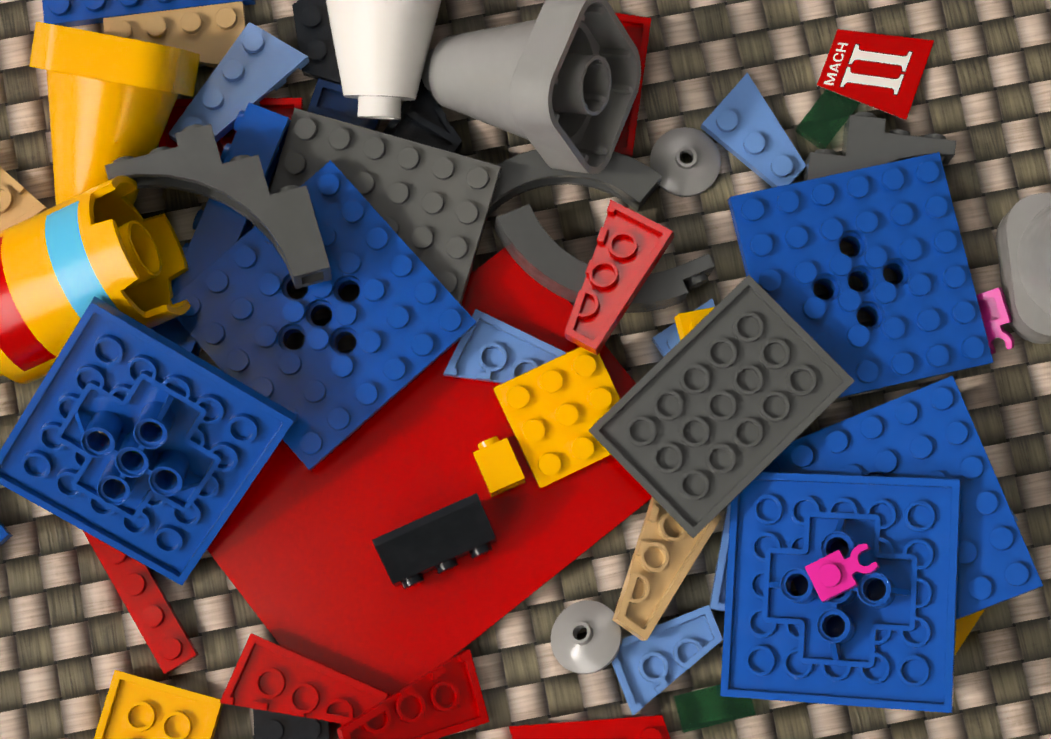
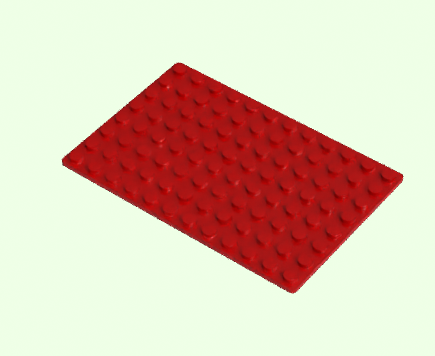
M505 247L471 273L461 305L471 317L475 309L566 353L580 347L567 340L564 334L573 305L569 300L554 294L529 276L511 257ZM460 340L311 471L282 439L207 549L280 646L389 694L388 697L457 655L652 498L612 455L539 488L494 393L493 387L501 383L443 375ZM604 345L599 354L621 399L636 383ZM498 436L499 441L508 438L525 477V483L491 497L473 452L479 450V443ZM477 493L497 541L491 544L493 550L473 559L470 553L456 559L459 564L458 566L438 574L436 569L423 574V582L410 588L404 589L402 584L395 587L372 540Z

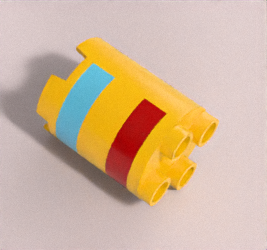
M122 175L117 176L0 231V377L5 376L20 384H28L45 377L94 296L150 329L185 314L189 310L191 305L187 299L176 304H172L171 298H173L171 281L189 270L183 249L165 214L143 219L133 204L125 197V195L138 188L137 182L134 179Z

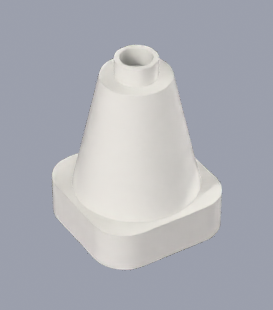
M326 0L343 96L358 99L357 117L383 120L401 119V101L416 100L441 0Z

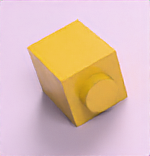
M495 436L478 444L479 450L473 452V455L491 497L525 483V477L508 438L499 441L498 436Z

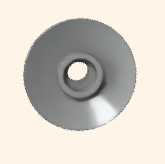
M688 127L676 128L663 134L654 144L650 155V168L662 175L659 186L666 192L680 197L695 196L710 188L717 179L721 166L720 153L715 142L704 132ZM688 153L692 156L693 161L688 164L683 163L680 160V155Z
M592 600L579 601L564 609L555 620L551 631V648L557 661L569 671L577 674H592L606 668L617 656L622 643V627L612 621L614 612L603 603ZM582 628H586V637L582 640H578V632Z

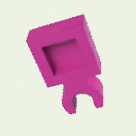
M1002 287L977 294L991 354L996 353L993 345L996 338L1004 340L1007 350L1014 348L1012 335L1003 328V324L1012 322V318Z
M868 544L856 546L852 550L850 557L846 559L841 550H837L805 566L823 603L859 586L854 577L855 574L859 572L862 574H872L880 568L877 562L871 563L868 566L861 565L860 555L870 550Z

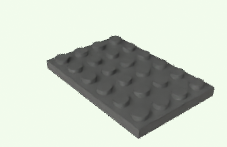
M294 108L269 191L270 195L277 193L279 189L286 186L295 185L300 187L331 160L462 305L502 167Z
M748 275L588 431L668 514L694 538L855 380Z

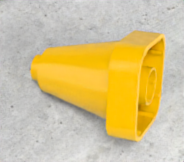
M36 22L29 66L46 69L56 205L108 181L104 165L111 164L114 160L123 156H133L135 158L147 155L157 148L178 94L194 97L200 54L146 41ZM140 188L125 195L133 206Z

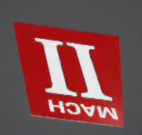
M837 29L817 86L907 120L934 40Z

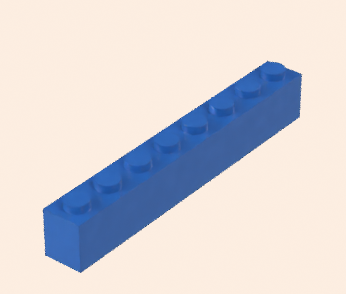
M249 102L246 110H241L235 120L234 130L237 132L232 144L227 143L222 151L220 158L222 164L229 162L232 158L239 155H259L269 188L291 120L286 116ZM209 198L204 210L200 209L194 218L192 228L195 232L191 242L185 243L182 248L189 270L171 281L173 297L250 231L253 223L227 205ZM176 318L151 328L199 357L202 350L201 346Z

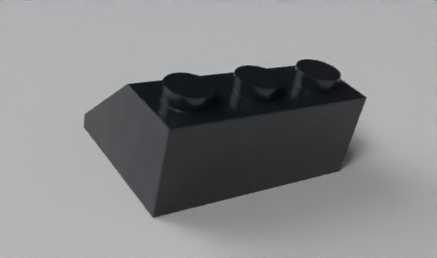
M476 493L379 536L372 541L392 584L395 587L402 584L403 588L407 589L423 582V574L436 569L438 574L458 566L459 564L456 559L470 553L473 559L493 550L491 544L497 540Z

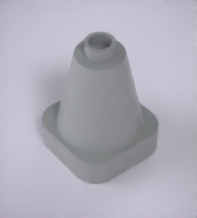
M546 0L538 18L535 20L444 37L434 49L428 51L422 73V81L441 106L529 140L550 168L598 174L604 170L612 157L638 93L641 79V61L637 47L607 0Z
M1039 193L1029 195L1018 201L1002 218L996 232V244L1002 290L1012 318V322L1009 323L1010 327L1018 336L1026 341L1036 344H1050L1051 193Z

